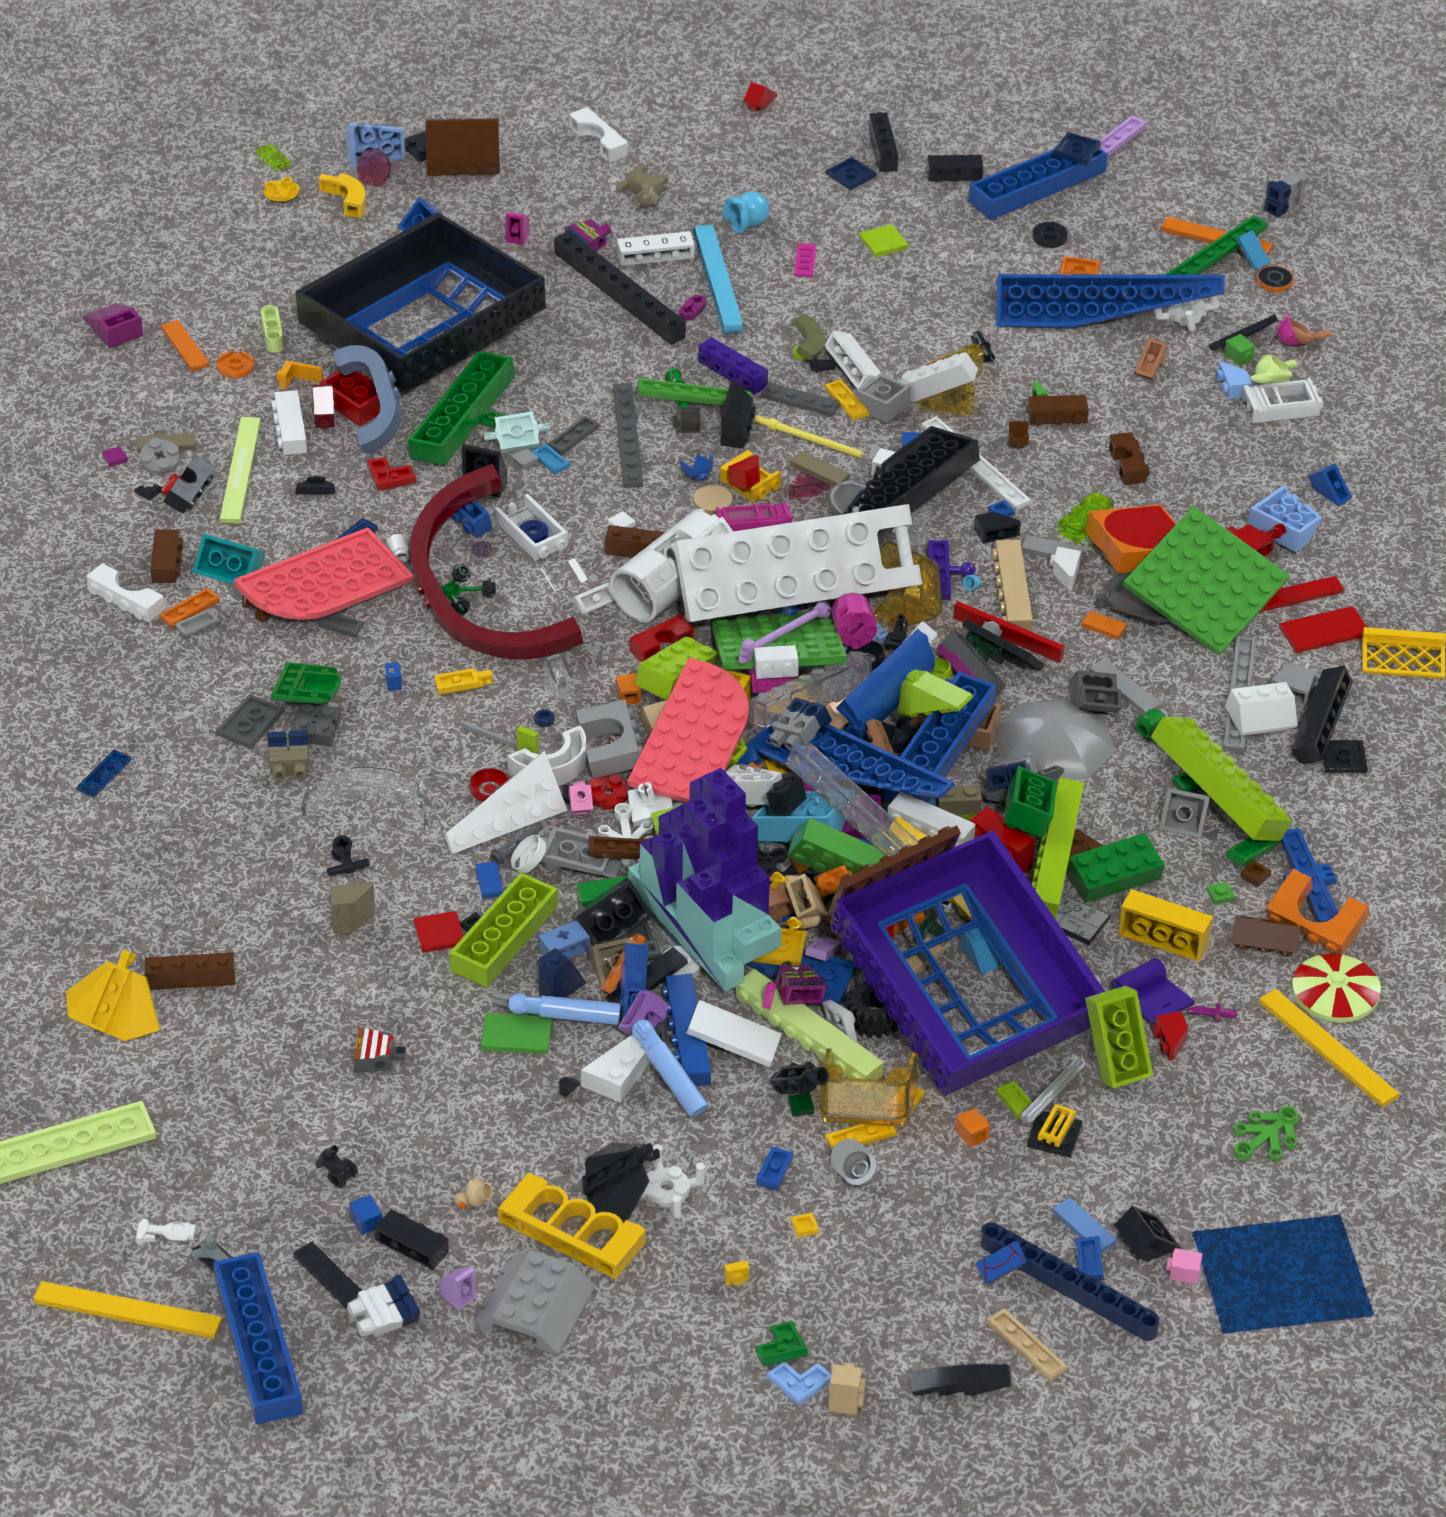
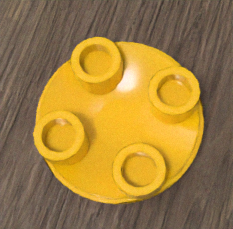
M284 177L282 180L274 182L268 181L264 184L265 197L273 201L291 200L300 193V186L293 182L291 177Z

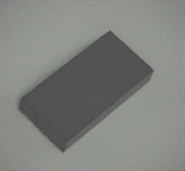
M337 613L324 616L318 622V627L353 638L357 636L364 626L363 621Z

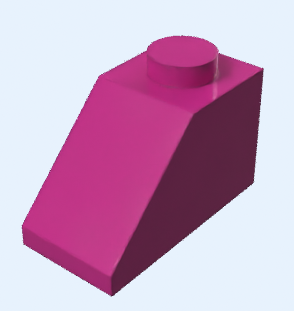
M506 212V242L524 245L530 233V219L523 214Z

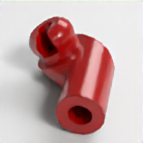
M177 474L170 475L169 482L160 491L167 496L177 479L179 478L182 481L183 479Z

